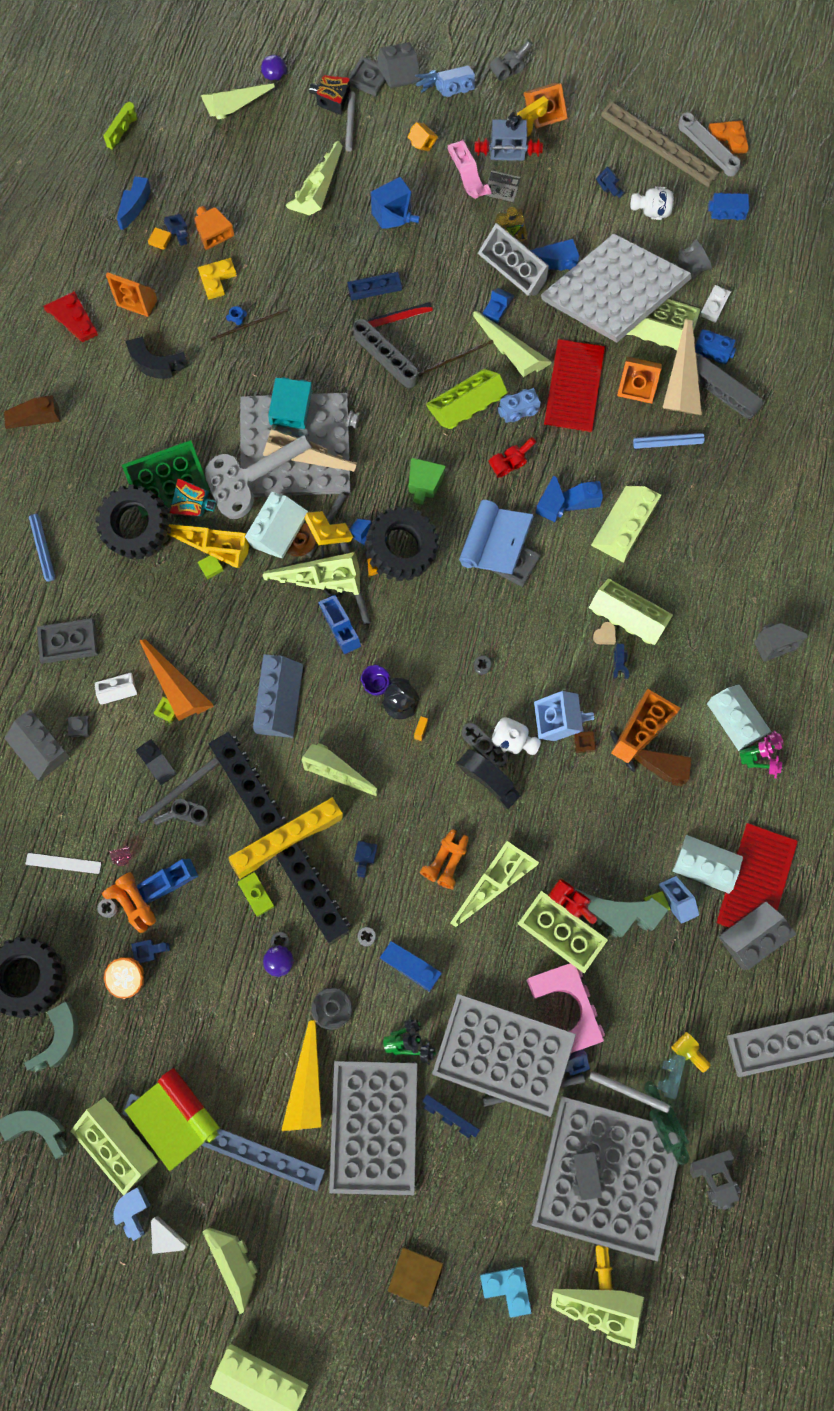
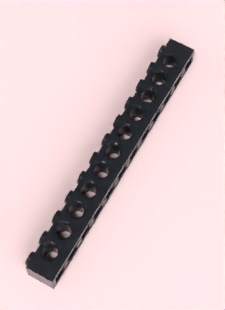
M228 731L209 742V746L263 836L287 824L288 821L285 816L280 817L277 812L280 808L274 799L270 801L267 796L270 792L265 783L260 784L257 778L260 775L256 768H250L248 762L251 760L245 751L241 753L238 748L241 744L235 735L231 736ZM230 751L236 752L233 758H227V753ZM239 767L246 768L245 772L240 775L236 774V770ZM254 783L255 788L248 791L245 789L247 784ZM264 799L265 804L262 807L255 806L257 800ZM269 815L275 816V820L272 823H266L265 819ZM297 843L275 856L330 946L349 934L348 928L351 925L345 916L341 918L338 913L340 907L336 900H331L327 895L330 890L325 882L320 883L317 877L320 874L314 865L310 866L307 862L310 857L305 849L300 850ZM288 848L295 849V853L291 857L285 856V851ZM297 865H304L305 871L298 874L295 872ZM313 881L316 885L313 890H306L305 884ZM318 898L326 900L323 907L315 906V901ZM328 915L336 917L334 924L328 925L325 923Z

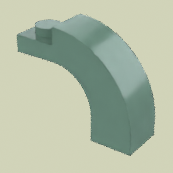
M65 1001L47 1012L54 1026V1039L48 1049L24 1063L28 1071L35 1070V1072H39L47 1067L46 1063L50 1067L56 1068L72 1052L78 1037V1020L71 1003Z
M18 1111L0 1119V1132L5 1141H12L24 1132L31 1130L43 1136L55 1159L62 1158L68 1154L66 1141L63 1137L58 1136L65 1129L51 1115L40 1111Z

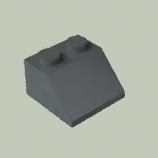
M410 42L380 48L377 65L390 88L414 84L420 81V77L415 76L419 74L417 54Z
M771 623L763 627L762 632L758 634L754 643L763 662L798 650L808 636L806 633L785 624L779 623L774 625Z

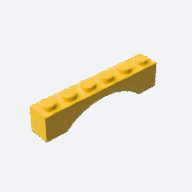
M332 797L229 856V862L238 878L241 879L291 845L341 821L343 813Z

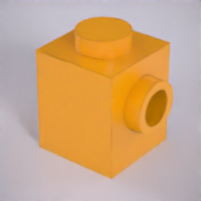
M418 122L411 127L410 133L407 136L415 148L430 151L438 138L426 124Z

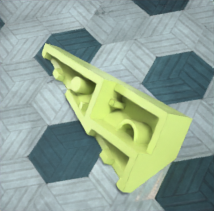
M339 141L333 144L330 153L325 154L326 160L319 163L307 177L301 190L296 191L294 194L296 198L286 204L288 209L311 215L322 208L343 147Z
M475 311L473 313V317L490 339L493 340L499 351L507 355L523 377L535 370L538 372L551 364L549 359L480 312Z
M355 552L267 570L263 573L264 580H279L281 583L292 582L299 586L318 589L329 588L335 589L337 592H354L355 595L360 593V569Z
M506 841L451 921V924L457 927L536 867L539 862Z

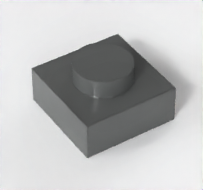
M68 717V736L70 738L89 737V717Z

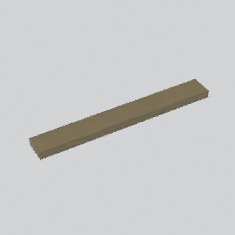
M611 102L602 111L601 117L707 187L719 176L717 170L615 103Z

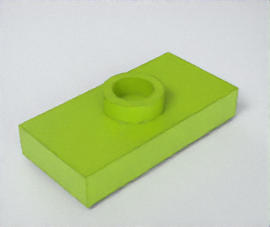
M255 872L238 881L241 890L257 917L274 908Z

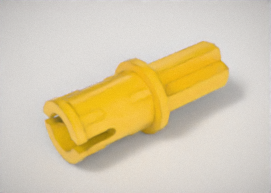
M598 1245L595 1247L597 1259L595 1270L598 1271L599 1290H613L611 1270L613 1268L610 1266L608 1247Z

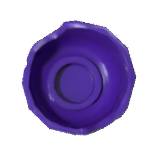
M270 55L262 61L261 72L265 79L280 80L283 74L287 75V66L280 56Z
M371 665L363 670L361 682L369 694L378 696L385 693V689L391 683V677L383 667Z
M280 945L269 948L263 958L265 971L275 977L287 975L294 964L292 953L286 947Z

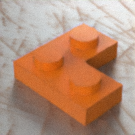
M742 120L709 124V132L718 141H728L729 150L732 154L747 153L748 144Z

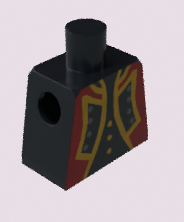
M325 75L322 77L320 85L311 83L309 93L316 95L317 105L342 115L349 92L351 91L350 78Z

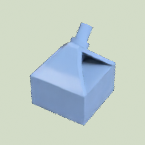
M561 691L534 702L539 739L557 741L582 732V723L594 720L593 712H580L579 697L576 693Z

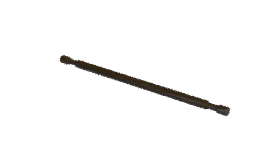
M285 308L282 311L272 313L260 319L254 320L242 326L221 333L218 336L211 337L210 339L211 341H213L217 338L229 335L246 327L252 326L264 320L280 315L283 312H288L289 309Z
M490 340L487 343H483L432 366L423 372H419L418 377L494 342Z

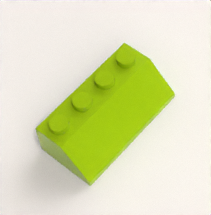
M483 369L426 403V406L441 426L452 429L458 426V423L462 420L471 418L477 411L486 409L490 403L502 399V396L507 394V390L500 374Z

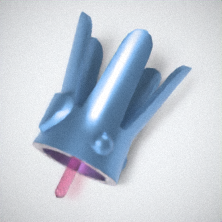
M435 70L415 75L423 79L416 83V86L423 85L421 93L427 88L436 85V80H438Z

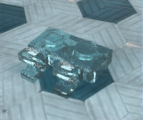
M674 1055L673 1059L670 1058L669 1061H663L662 1069L670 1071L668 1079L658 1082L657 1089L665 1092L664 1097L676 1099L686 1057Z

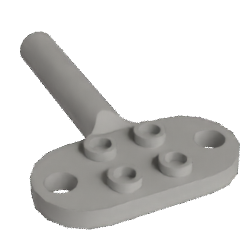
M306 435L299 437L245 469H242L239 462L229 454H221L214 457L206 467L205 476L221 513L230 519H239L249 513L254 502L251 483L312 448ZM220 462H224L221 468H217ZM241 504V510L235 512L236 507Z

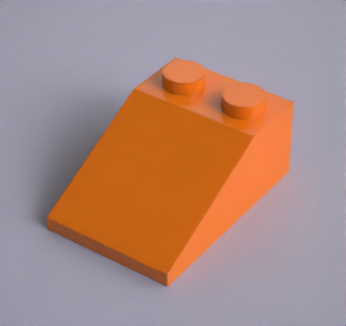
M107 272L106 277L117 306L149 317L157 302L155 291L148 286Z

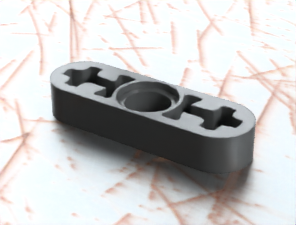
M468 723L463 726L462 738L475 751L493 763L497 768L505 766L507 762L506 752L504 753L500 747L494 745L492 739L475 724ZM467 729L469 731L474 730V736L478 738L476 743H474L475 738L472 735L466 736ZM487 741L490 748L485 751L481 750L479 743ZM493 748H495L493 753L496 756L501 755L503 762H495V756L492 753L490 754V756H488V754L492 751Z

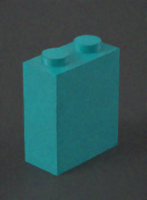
M286 377L275 378L268 413L270 425L306 429L312 397L311 382L291 380Z

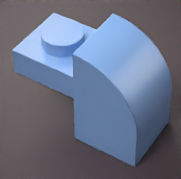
M137 1187L122 1196L114 1209L115 1225L124 1222V1231L127 1237L132 1238L133 1241L145 1235L136 1214L151 1206L142 1187Z

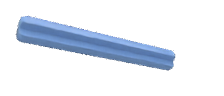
M703 433L638 437L633 439V447L637 449L703 444L705 437Z
M33 514L29 516L44 579L47 582L55 580V574L41 520L38 514Z

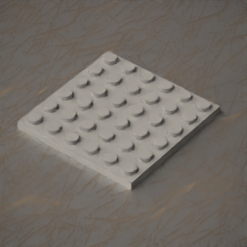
M612 234L543 292L541 298L546 303L617 343L691 279V273L616 234Z
M347 393L312 394L306 429L278 426L277 430L284 433L290 431L296 437L306 435L309 441L328 449L329 454L333 456L339 454L343 456V459L349 461ZM272 395L240 397V455L242 469L266 457L263 456L272 427L268 419ZM289 460L251 483L253 497L269 496L271 492L284 496L350 493V471Z
M561 1096L531 1225L658 1261L684 1130ZM589 1148V1152H595V1156H599L601 1169H598L599 1178L603 1179L605 1192H601L602 1198L579 1200L578 1196H574L572 1182L576 1181L574 1173L570 1172L569 1160H572L571 1154H576L577 1149Z

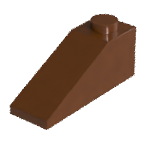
M54 396L36 397L4 411L5 428L10 429L60 422L59 407Z
M641 750L633 758L666 782H671L674 786H683V784L689 781L692 757Z

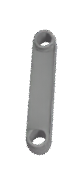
M689 112L683 113L678 124L679 130L684 132L718 164L726 175H736L740 168V159L734 156L694 118L693 114Z

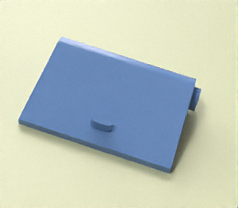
M482 500L459 558L462 566L513 574L533 520V514L499 509L494 502Z

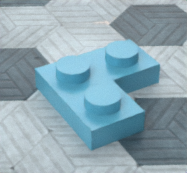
M523 1267L480 1275L484 1298L506 1295L510 1318L531 1314Z

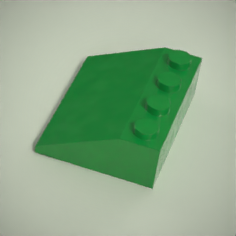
M191 440L122 464L129 485L142 486L152 491L164 501V505L168 508L172 506L178 479L190 482L211 493ZM138 506L141 516H147V510Z

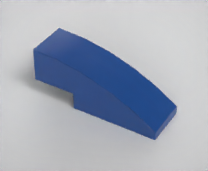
M134 176L131 191L124 190L117 215L120 229L124 230L130 225L143 209L151 191L148 178Z
M336 595L318 602L343 653L346 654L361 647L359 638Z
M181 859L169 868L162 869L137 885V888L144 902L148 904L198 877V874L191 859Z

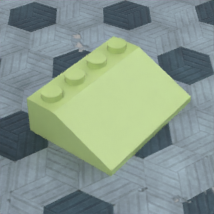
M667 299L627 335H634L642 340H650L661 346L666 345L678 350L685 319L693 321L694 331L701 309Z

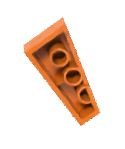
M647 689L637 703L611 754L629 763L674 719L681 708Z

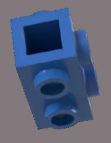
M714 193L712 201L708 203L711 219L745 220L749 210L748 194Z
M702 329L695 346V352L718 363L727 364L728 359L733 358L736 348L733 347L735 340L728 336H722Z

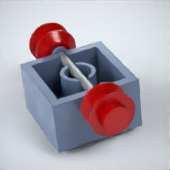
M492 120L490 145L487 138L485 141H480L479 138L478 141H475L474 152H478V156L480 152H484L485 156H487L490 149L491 160H524L525 151L528 152L530 157L533 153H536L537 157H539V153H542L543 142H540V139L537 142H533L531 138L527 146V120H521L520 125L515 131H512L511 127H506L507 120Z

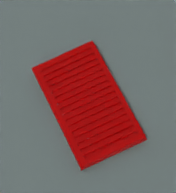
M558 339L544 425L592 432L605 346Z
M746 823L737 851V855L743 856L740 871L733 890L730 893L725 892L716 920L717 924L730 928L764 902H767L778 911L797 846V840Z

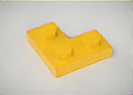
M545 96L517 113V116L520 115L522 120H527V137L532 133L533 121L538 117L544 116L547 112L548 99Z
M231 258L198 267L208 300L225 295L221 280L236 276Z
M323 511L308 512L304 517L318 545L351 542L353 538L346 523L330 525Z

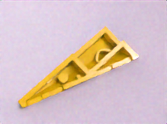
M169 524L171 533H167L168 535L236 568H240L248 555L250 543L245 538L246 533Z

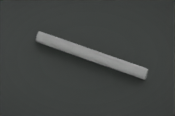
M349 92L345 147V150L348 152L352 151L354 92Z
M594 1071L590 1075L591 1080L668 1113L671 1105Z

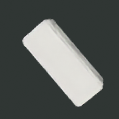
M132 673L95 682L96 696L100 704L137 695Z

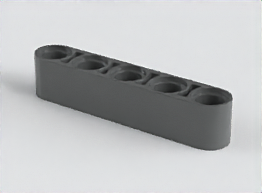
M359 319L355 321L353 325L355 340L405 387H415L418 382L417 368L366 320Z
M696 353L699 375L698 384L745 418H753L763 406L761 398L702 355Z

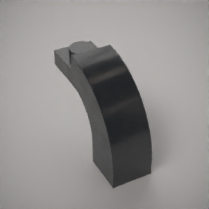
M143 337L126 341L134 365L142 373L150 377L159 379L173 378L171 371H180L188 367L184 352L159 357L147 350Z
M468 749L456 762L467 776L485 786L504 808L509 810L521 796L513 787L514 783L493 763L477 752Z

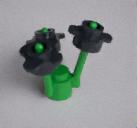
M410 1015V1018L404 1021L405 1028L391 1032L390 1036L384 1037V1049L386 1053L393 1052L394 1055H420L421 1062H426L430 1065L431 1060H434L436 1055L435 1048L432 1047L430 1042H427V1045H421L422 1041L419 1035L421 1023L417 1018L414 1019Z

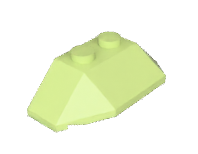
M207 1228L202 1232L241 1314L247 1309L256 1280V1266L252 1260H248L245 1254L248 1250L243 1240L239 1241L237 1236Z

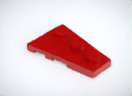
M75 291L43 306L47 313L55 317L59 323H62L82 343L98 336Z

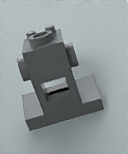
M730 1150L690 1163L692 1178L702 1175L705 1177L710 1187V1190L707 1191L709 1200L718 1209H728L735 1206L734 1202L739 1201L738 1195L741 1194L737 1182L732 1181L727 1167L732 1166L734 1159ZM722 1173L726 1184L717 1187L712 1176Z

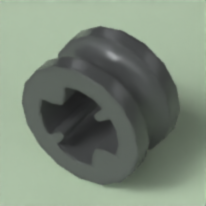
M486 656L477 657L474 661L475 672L480 675L487 674L491 668L490 659ZM481 661H482V663L485 662V663H486V668L483 669V668L481 667V669H480V668H479V662H481Z
M277 932L272 936L271 945L273 947L278 946L275 945V941H277V937L286 939V942H283L285 944L283 947L288 948L290 941L285 933Z

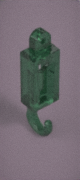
M652 1081L645 1082L646 1094L662 1101L657 1086ZM672 1106L668 1113L657 1108L651 1110L649 1116L666 1153H673L678 1164H687L690 1160L686 1149L689 1141ZM675 1133L679 1143L672 1144L668 1134Z

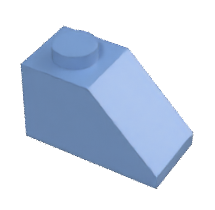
M677 876L659 884L672 913L681 924L699 916L695 897Z

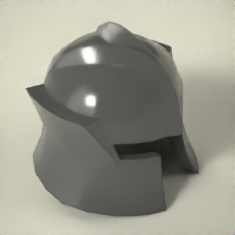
M696 239L688 248L678 251L677 266L690 272L692 279H696L701 272L712 269L706 252Z

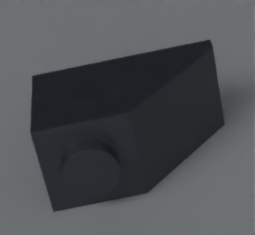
M152 739L136 749L138 755L161 786L177 775Z

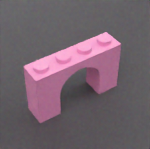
M570 963L527 979L533 999L553 992H565L577 1001L580 1008V1018L577 1025L568 1031L576 1034L571 1053L603 1042L602 1037H605V1033L601 1024L598 1025L596 1022L597 1012L594 1005L589 1003V990L586 985L583 986L580 979L583 977L582 972Z

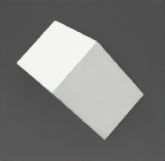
M159 1216L152 1219V1254L182 1251L189 1246Z

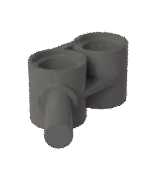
M529 39L518 52L515 50L509 51L505 55L504 60L501 57L492 60L490 69L499 81H503L507 77L523 70L525 66L523 56L533 44Z
M178 799L172 804L171 811L153 818L156 826L172 818H178L203 827L209 823L210 814L201 805L184 799ZM186 806L187 808L184 813L179 814L177 812L179 807ZM199 812L205 813L202 820H196V815Z

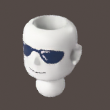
M655 186V188L648 189L645 196H641L638 193L632 194L630 208L634 211L643 209L645 216L652 217L655 220H662V218H667L671 215L674 201L673 193L671 190L665 189V187Z
M507 717L500 719L492 735V742L497 747H500L504 753L508 751L518 754L524 749L528 754L535 755L541 744L540 739L537 737L528 736L529 730L525 725Z

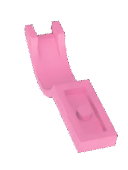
M460 141L448 145V152L460 172L466 192L475 199L491 194L488 184L483 186L481 183L476 162L465 142Z

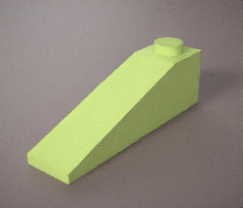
M274 83L201 95L210 116L223 119L227 118L226 114L233 113L274 88Z
M319 743L317 745L311 744L303 755L302 763L305 770L377 796V788L328 750L327 746Z
M554 1289L551 1307L573 1320H583L589 1324L588 1328L593 1331L596 1328L601 1330L613 1342L635 1348L644 1297L625 1291Z

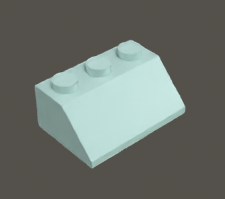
M271 492L245 538L252 548L283 559L305 521L304 517L308 511L287 496Z
M740 685L726 688L711 697L707 703L738 751L771 733V730Z
M686 835L673 872L730 893L737 880L743 856Z

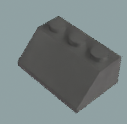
M31 709L13 722L4 738L39 782L70 758L68 753Z
M764 902L718 937L742 970H749L794 937L796 933L778 911L767 902Z

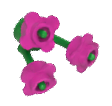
M773 731L770 735L764 737L765 741L739 751L742 765L747 764L748 768H768L769 774L774 775V779H777V773H781L784 767L782 762L778 761L779 756H776V759H772V754L775 753V749H782L784 743L780 733L777 734L776 731ZM756 753H760L763 758L768 757L770 763H754V761H757Z

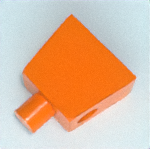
M201 206L197 209L196 213L198 216L194 220L206 250L234 236L232 224L217 208L207 211L204 206Z

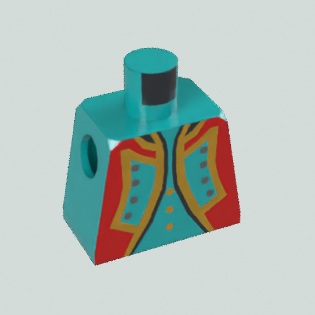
M178 479L170 513L203 516L204 510L215 511L216 501L207 499L209 491L185 480Z

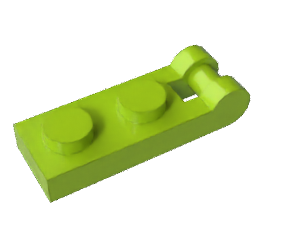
M132 102L125 103L103 135L106 146L110 149H113L120 142L130 123L137 120V114Z

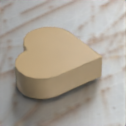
M611 622L603 623L601 628L597 629L593 634L594 642L597 644L615 645V626Z

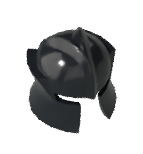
M392 678L391 683L385 689L384 700L381 703L389 716L400 720L415 714L411 705L415 703V700L420 701L416 690L411 687L409 680Z

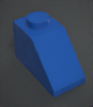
M552 477L536 508V514L553 522H556L558 517L561 518L566 509L563 507L565 499L557 477Z
M600 481L581 483L563 492L565 499L563 507L566 508L565 511L600 507L603 499Z

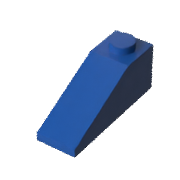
M573 239L531 250L549 265L548 269L570 270L579 261V254Z
M392 941L380 957L381 960L429 992H431L441 976V972Z

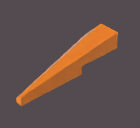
M146 639L139 641L179 721L194 713L198 715L214 707L212 702Z

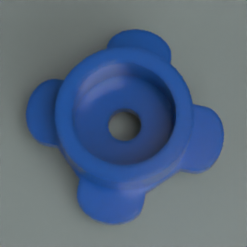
M234 306L229 310V315L226 316V319L229 322H235L236 325H241L243 318L247 316V312L238 306Z

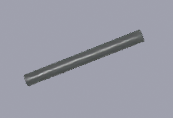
M343 493L339 494L326 516L329 524L333 521L346 498V495ZM316 543L312 551L306 554L307 556L312 557L318 547V543Z

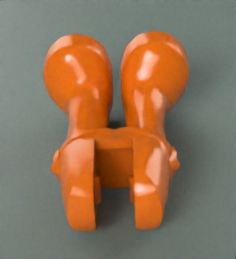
M454 829L442 839V845L433 863L430 866H423L420 874L425 878L436 882L448 853L451 852L452 856L437 881L440 886L448 889H454L456 882L453 879V875L462 855H465L467 852L466 847L469 839L467 835H463L458 845L453 843L457 833Z
M129 872L115 881L116 884L107 888L102 895L105 899H116L125 910L129 923L139 933H143L148 929V925L152 926L155 924L156 918L151 907L142 899L135 884V878ZM127 893H128V894L130 895V897L132 898V900H133V902L135 903L137 909H135V907L133 906V904H132V902L130 901V899H129Z

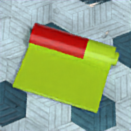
M175 1068L166 1072L156 1085L125 1109V1112L169 1171H172L206 1141L210 1143L219 1136L218 1131L220 1127Z

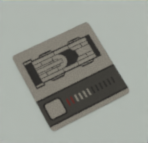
M491 171L488 181L491 194H486L485 196L514 202L521 177Z

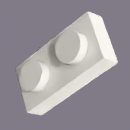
M715 285L700 316L716 323L731 292Z

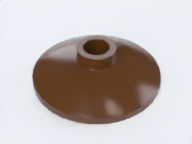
M303 523L287 551L289 555L303 556L315 547L317 542L308 524Z

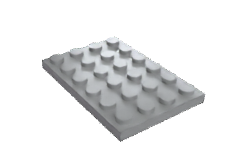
M457 994L432 1075L552 1117L576 1034Z
M334 1061L329 1193L414 1195L417 1063Z

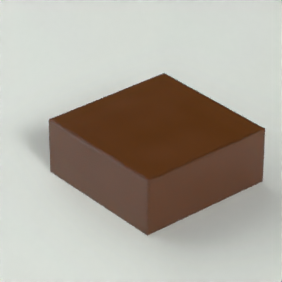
M593 731L579 732L573 735L576 753L595 752Z

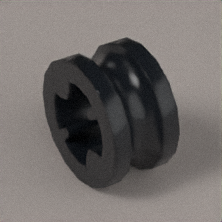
M512 112L506 121V127H511L512 131L518 128L522 117L520 115L516 116L515 112Z

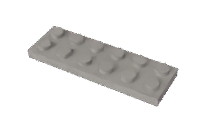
M834 1012L728 1035L727 1040L737 1077L833 1057Z

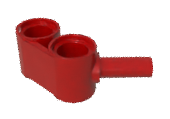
M531 437L521 448L518 445L508 448L504 453L505 457L502 453L491 457L488 462L496 476L501 478L509 472L523 467L527 463L525 453L536 443V440Z
M559 879L548 896L561 906L565 904V909L575 917L580 918L583 915L591 924H594L597 918L588 910L591 900L575 890L563 879Z

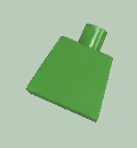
M415 458L411 459L409 492L415 494L413 498L415 503L423 504L425 497L434 498L445 476L444 465Z

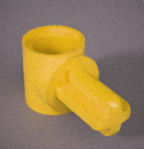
M685 1032L671 1046L681 1059L686 1061L690 1059L701 1072L707 1071L711 1066L708 1060L698 1051L699 1044L689 1033Z

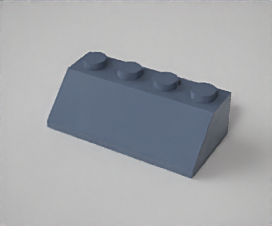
M263 655L253 723L255 734L294 738L303 664L283 656Z

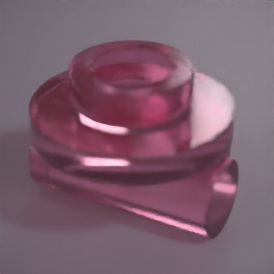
M129 846L109 851L112 863L117 864V866L128 864V861L132 858Z

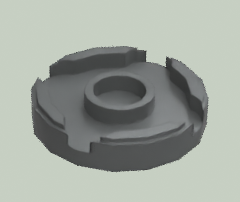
M326 988L320 991L311 1005V1014L314 1021L320 1027L328 1030L344 1026L352 1013V1003L349 996L337 988Z

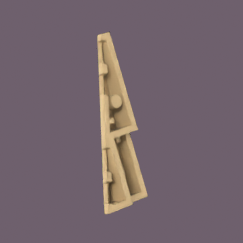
M685 319L663 408L702 416L693 321Z
M272 424L263 456L272 454L299 437L293 436L290 431H286V433L277 430L278 426ZM311 441L309 442L312 448L291 459L292 461L348 471H355L357 465L356 462L343 459V456L339 454L337 456L329 454L328 449Z

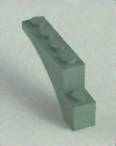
M574 888L591 900L588 910L597 918L595 923L605 925L608 928L607 932L614 937H623L635 919L639 921L637 924L642 929L652 931L668 911V909L653 898L644 902H615L594 897Z

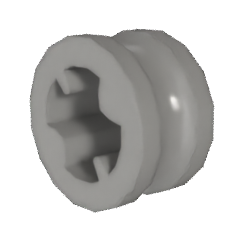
M350 411L347 420L348 427L353 426V428H357L360 413L354 414L353 411Z
M104 899L99 902L97 910L101 916L111 918L117 912V905L110 899ZM111 903V912L106 911V914H104V905Z
M369 927L362 928L358 933V941L363 946H371L376 940L375 932ZM364 932H367V934H370V933H371V934H372V937H370L371 941H370V942H367L366 940H363V941H362V940H361V937H363V934H362V933H364Z

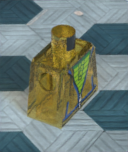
M510 207L506 212L497 214L494 225L498 223L518 241L527 240L526 225L521 209Z

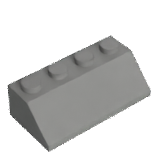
M496 223L478 254L528 296L537 295L546 282L549 265Z

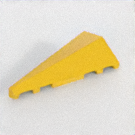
M314 1020L308 1022L282 1131L322 1127L317 1032Z

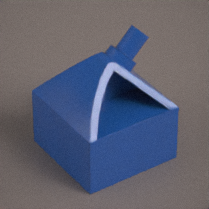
M401 177L371 191L372 215L382 229L397 227L410 222L419 223L420 216L413 215L411 212V191Z

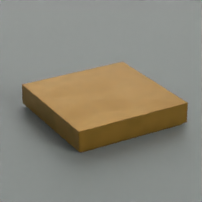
M403 1247L388 1292L428 1307L443 1263Z

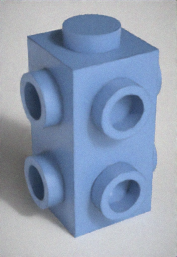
M469 66L437 73L436 88L443 96L450 97L453 94L467 93L475 89L474 72Z
M534 388L524 389L517 394L506 395L500 399L498 412L506 423L516 422L522 417L533 416L539 412L540 401Z

